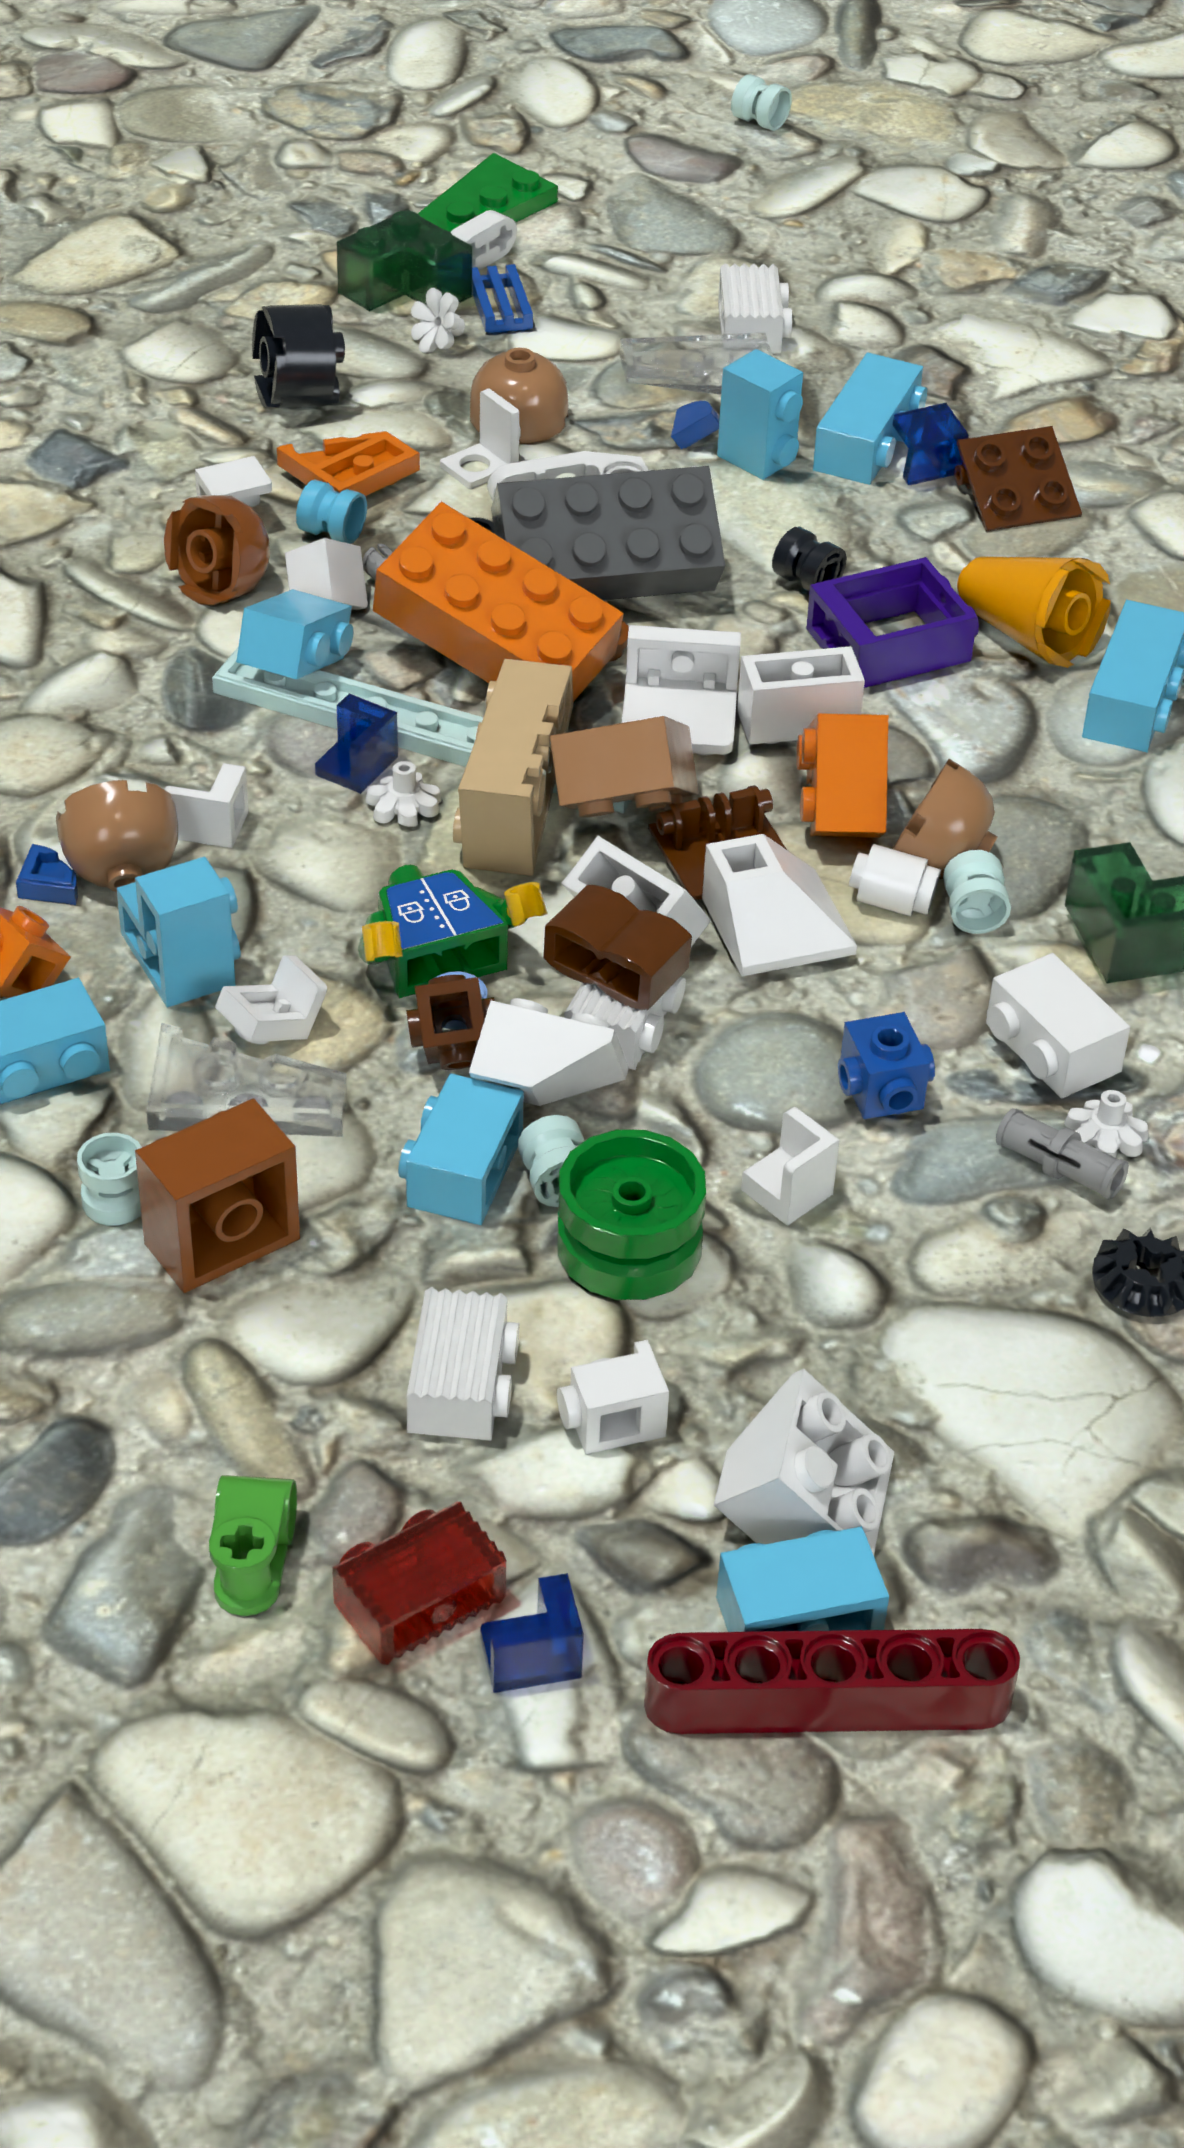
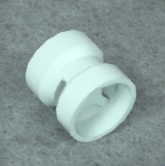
M747 74L736 85L731 101V111L737 118L745 121L755 119L761 127L775 131L784 124L789 115L792 94L787 87L776 83L768 86L764 79Z
M969 850L958 854L948 862L944 868L943 878L946 891L950 897L949 907L954 924L962 931L971 934H984L996 930L1003 925L1010 916L1011 904L1008 892L1004 886L1005 877L1000 860L987 851Z
M551 1115L542 1117L529 1124L522 1131L518 1139V1149L526 1168L530 1170V1183L534 1194L539 1202L547 1206L559 1207V1170L569 1152L585 1141L577 1122L568 1116Z
M103 1133L83 1143L78 1151L77 1166L78 1174L82 1181V1208L87 1217L96 1223L106 1226H118L133 1222L141 1216L135 1150L142 1147L137 1140L129 1135Z

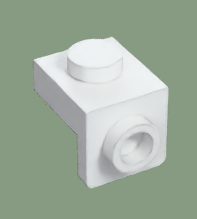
M285 955L280 961L271 984L223 986L215 1008L234 1026L235 1032L248 1042L267 1044L269 1041L308 1039L326 995L327 986L296 955Z

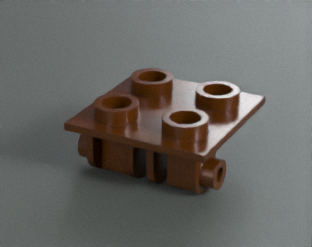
M1053 426L957 440L956 443L963 463L955 466V480L959 486L965 485L968 489H972L985 531L1082 516V511Z
M756 785L748 786L747 789L729 792V800L723 792L716 793L713 798V805L707 796L678 804H666L664 811L656 813V823L648 824V830L680 884L695 901L702 899L706 844L764 834L786 849L764 814L773 810L771 793L768 789L759 790Z

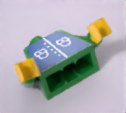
M415 865L401 866L390 875L388 886H384L378 892V911L370 914L365 925L362 926V935L358 945L359 956L369 965H376L387 961L395 992L399 999L415 995V986L427 985L429 980L447 972L458 971L482 977L507 970L508 929L524 924L529 917L548 914L540 883L529 882L509 888L504 892L505 898L502 899L479 887H475L461 871L451 869L424 876Z

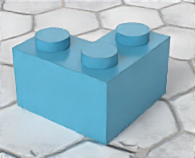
M205 856L135 877L136 882L117 887L121 934L167 1008L221 991L223 986H236L234 960L240 958L241 950L237 935L232 927L231 914L238 911L237 898L227 877L219 878Z

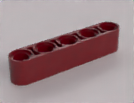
M987 1629L675 1633L657 1640L649 1650L644 1708L647 1717L656 1727L665 1732L676 1734L983 1730L996 1727L1005 1721L1010 1713L1019 1672L1020 1655L1016 1645L1007 1636ZM749 1681H755V1682H761V1683L758 1684V1683H752V1682H749ZM675 1682L686 1683V1684H683V1685H681V1684H675Z

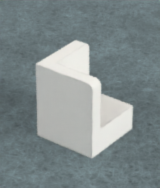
M255 456L195 469L197 496H233L248 506L254 507L260 503V495L272 492V481Z
M323 538L285 553L289 590L294 589L351 605V610L358 611L368 606L361 546Z
M223 763L210 792L175 786L165 787L164 790L171 794L176 807L178 840L233 848L249 812L245 766Z
M792 1107L783 1113L780 1147L743 1171L741 1190L788 1226L833 1195L839 1139L801 1110Z

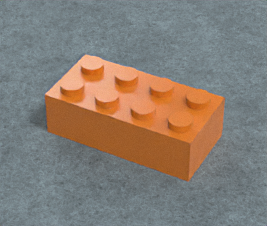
M442 501L376 570L373 611L488 683L490 681H497L504 659L572 666L574 702L616 654L623 612Z

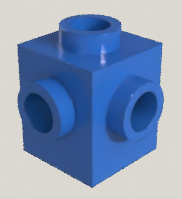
M900 1012L844 1022L841 1057L838 1061V1077L843 1093L846 1096H853L863 1119L924 1109L927 1084L933 1081L935 1077V1063L930 1047L927 1044L920 1043L906 1013Z

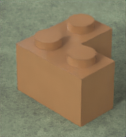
M660 716L550 735L559 805L570 809H578L580 818L614 813L613 803L628 800L635 801L636 808H649V812L664 811L666 804L683 803L682 797L699 795L690 728L688 725L671 718Z

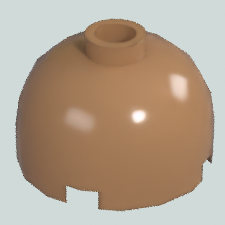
M512 348L487 360L475 375L470 392V422L478 432H480V392L488 388L519 410V425L521 429L519 444H530L548 440L561 433L564 429L565 418H568L569 406L567 382L554 362L530 349Z
M948 759L901 833L893 849L928 859V866L941 869L939 879H944V868L958 854L969 850L989 852L998 836L988 831L991 827L995 810L992 796L985 784L969 770Z
M113 780L94 784L71 794L64 801L66 811L62 815L57 811L56 815L58 839L68 864L81 878L117 892V887L136 882L135 877L165 869L171 861L178 842L177 813L171 794L158 785L147 782V792L128 791L127 780Z

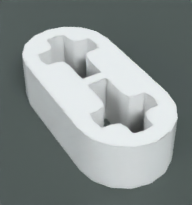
M488 210L456 227L447 235L442 244L440 253L441 263L444 267L466 277L468 276V268L478 267L480 271L504 257L513 247L517 234L515 221L494 210Z

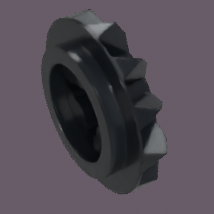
M1150 1227L1141 1237H1137L1123 1228L1116 1240L1102 1241L1098 1254L1093 1261L1092 1277L1096 1288L1108 1302L1123 1311L1145 1317L1167 1316L1184 1309V1251L1179 1248L1177 1236L1160 1240L1154 1237ZM1136 1262H1143L1148 1269L1160 1268L1158 1277L1151 1276L1146 1269L1135 1270Z

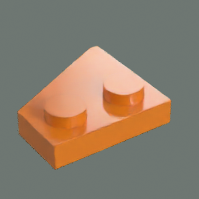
M387 431L362 434L355 438L338 437L323 439V451L299 454L294 450L292 444L277 447V465L306 485L311 480L316 479L329 483L339 493L349 489L367 496L419 471L420 453Z

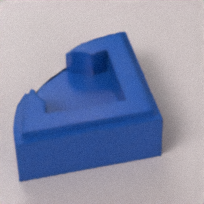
M695 401L686 404L676 411L671 438L680 449L687 448L719 429L720 416L707 401Z
M32 844L16 880L18 898L76 905L78 888L75 871L71 870L66 863L59 859L58 852Z

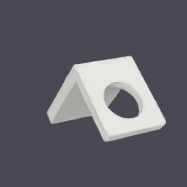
M490 388L481 391L480 443L440 459V467L465 487L473 489L487 483L492 473L500 466L519 462V439L521 436L519 410ZM469 461H480L489 467L483 471L472 472L463 469L461 465Z

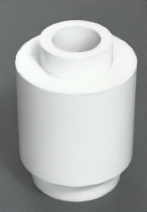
M873 844L869 855L858 852L850 876L849 887L859 889L857 894L858 902L912 917L913 911L928 915L941 869L928 866V859Z

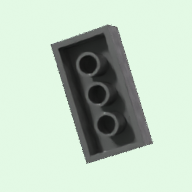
M709 466L497 483L491 507L494 534L602 600L715 591L726 566Z

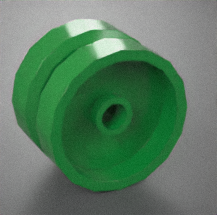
M619 1129L589 1137L571 1150L559 1170L557 1226L558 1258L568 1275L590 1292L616 1300H647L672 1292L692 1277L702 1255V1220L705 1216L706 1204L705 1171L694 1153L668 1136L648 1130Z

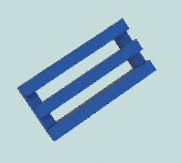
M515 264L506 265L505 273L499 274L497 266H487V275H480L478 267L468 268V284L485 333L533 329V312ZM504 287H507L509 290L518 318H514V314ZM485 288H492L503 320H495Z

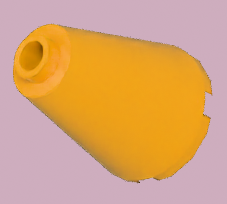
M977 557L963 568L957 581L959 596L968 606L974 609L978 617L1044 661L1066 668L1074 665L1070 661L1077 655L1087 657L1094 650L1104 632L1110 614L1111 600L1103 598L1102 582L1110 584L1109 576L1101 564L1085 558Z

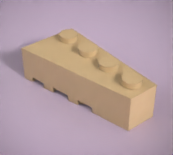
M504 659L497 681L489 682L486 696V712L482 722L478 724L476 740L458 788L459 807L456 810L453 824V842L462 843L464 868L528 876L534 875L556 781L550 735L567 733L573 708L572 666Z

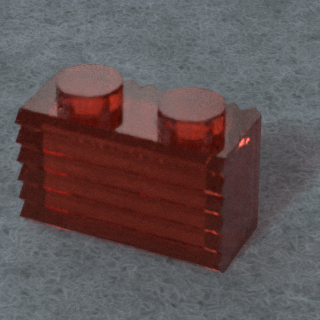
M457 1501L438 1512L426 1509L416 1513L405 1523L400 1532L375 1545L371 1542H363L348 1550L341 1558L339 1564L332 1567L334 1604L378 1661L383 1665H388L394 1657L401 1658L406 1651H414L419 1644L426 1645L431 1637L438 1638L444 1630L451 1631L456 1623L463 1624L469 1616L476 1617L481 1610L488 1611L493 1603L500 1604L506 1597L507 1560L503 1551L498 1550L495 1542L489 1539L487 1532L481 1530L478 1521H473L470 1511H465L462 1502Z

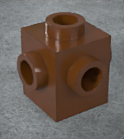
M464 975L440 976L429 980L427 985L415 986L418 1009L406 1010L412 1048L423 1046L428 1064L440 1063V1067L443 1070H458L471 1067L490 1001H495L494 997L482 999L478 977L466 979ZM452 1020L462 1021L467 1026V1029L443 1033L444 1026Z

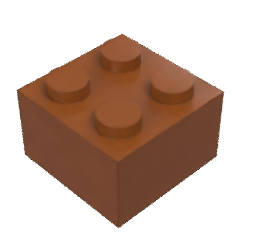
M254 1098L228 1110L218 1112L212 1117L167 1137L159 1138L153 1143L135 1150L144 1244L183 1293L189 1292L300 1240L296 1146Z

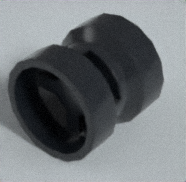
M798 526L788 530L780 539L773 554L772 568L774 573L788 581H801L802 588L810 592L811 584L842 577L846 567L847 556L842 548L829 541L819 543L815 534Z

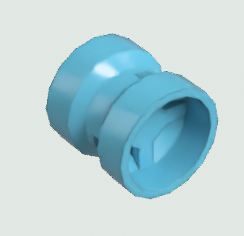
M316 479L311 480L304 487L297 504L296 523L298 528L315 535L329 532L333 540L352 544L359 537L366 520V497L362 493L349 489L339 493L329 483Z

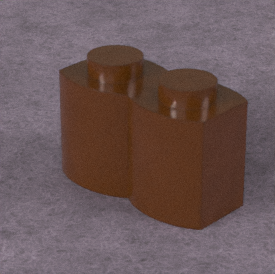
M586 885L545 925L543 958L557 971L573 980L587 984H596L603 992L621 1004L639 1010H649L689 968L692 935L670 917L649 910H639L624 895L598 885Z

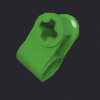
M222 1475L219 1479L215 1499L214 1522L209 1539V1552L211 1560L217 1567L214 1577L215 1599L219 1606L230 1614L239 1616L259 1614L269 1609L276 1602L280 1594L288 1545L292 1543L296 1524L297 1485L294 1479Z

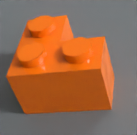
M818 713L808 728H803L802 735H798L797 770H807L806 784H811V787H802L800 817L801 822H811L810 836L880 838L886 833L889 715Z

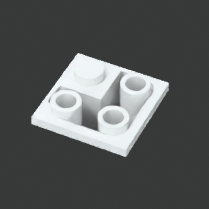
M764 834L706 844L702 900L742 977L856 955L857 945L813 867Z
M514 998L511 999L510 1005L490 1001L469 1070L471 1078L524 1091L525 1103L541 1106L626 1080L629 1067L615 1029L609 1028L607 1021L586 1013H573L571 1019L547 1014L548 1009L541 1004L526 999Z
M801 1369L789 1377L728 1448L714 1506L753 1541L762 1544L807 1537L821 1530L840 1531L862 1526L874 1556L894 1451L880 1436L872 1432L847 1409L833 1393L829 1392L805 1369Z

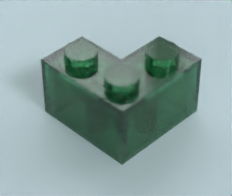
M413 211L396 212L392 217L370 227L361 228L356 233L336 242L338 293L368 311H372L404 295L415 301L427 304L426 294L430 288L441 291L442 296L446 292L456 296L459 303L472 297V246L452 235L451 232L441 229L420 217L419 214Z
M1131 842L1074 850L1064 905L1106 983L1184 972V876L1152 880Z

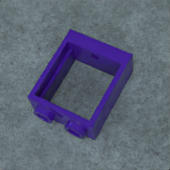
M926 557L810 585L807 631L822 649L851 646L865 680L864 688L970 662L972 659L974 638L979 632L977 615L974 609L968 606L951 587L949 580L942 576ZM914 611L925 623L924 625L875 636L865 624Z

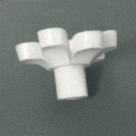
M430 288L426 294L427 304L416 301L411 308L412 316L420 319V323L412 327L411 336L413 340L420 341L419 350L423 353L434 352L437 347L439 349L451 348L454 344V337L461 336L465 329L464 320L454 313L459 303L457 297L448 292L442 296L441 291Z
M407 761L394 764L393 776L382 778L379 785L369 786L366 794V803L375 806L373 814L375 821L388 823L396 814L398 815V823L408 827L417 826V813L425 817L436 816L439 813V803L442 801L440 789L436 785L424 784L422 774L416 772V766Z
M1116 1090L1103 1092L1100 1101H1086L1083 1108H1071L1064 1122L1067 1128L1080 1133L1082 1142L1092 1147L1094 1146L1096 1149L1115 1158L1117 1149L1129 1157L1140 1155L1143 1151V1142L1148 1140L1147 1123L1132 1117V1104L1126 1101L1123 1093Z

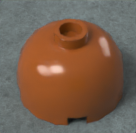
M201 495L184 500L183 503L185 504L182 508L172 511L167 519L164 534L165 560L170 571L178 569L179 575L185 585L178 587L184 595L198 604L205 605L230 602L252 591L266 573L270 558L269 537L262 519L252 507L233 496Z

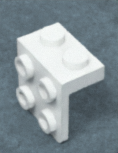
M629 625L622 723L666 716L689 726L693 753L699 755H725L732 752L741 632Z

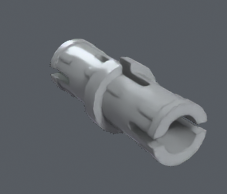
M1012 1108L1007 1112L998 1127L996 1134L997 1145L1007 1147L1041 1164L1043 1172L1053 1178L1060 1179L1066 1176L1100 1193L1101 1196L1107 1199L1114 1198L1126 1180L1129 1169L1127 1161L1119 1160L1082 1142L1080 1133L1070 1128L1064 1127L1059 1131L1024 1114L1022 1110Z

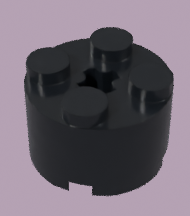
M322 304L261 306L263 310H258L255 315L252 333V359H260L262 375H254L256 390L261 404L264 407L275 408L337 405L339 403L340 389L336 376V363H343L345 342L341 332H333L331 307Z

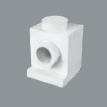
M648 1340L634 1342V1354L612 1359L602 1358L588 1364L571 1367L570 1385L557 1389V1403L562 1423L566 1429H576L585 1455L666 1437L669 1390Z

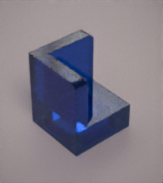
M937 404L894 415L892 425L908 447L902 476L907 485L953 476L955 466L963 463L956 442L960 439L969 438V434L948 404Z
M349 693L337 704L338 741L315 763V775L361 794L398 758L397 712Z
M568 1573L538 1578L537 1614L485 1622L481 1625L480 1639L493 1693L582 1678L584 1633Z

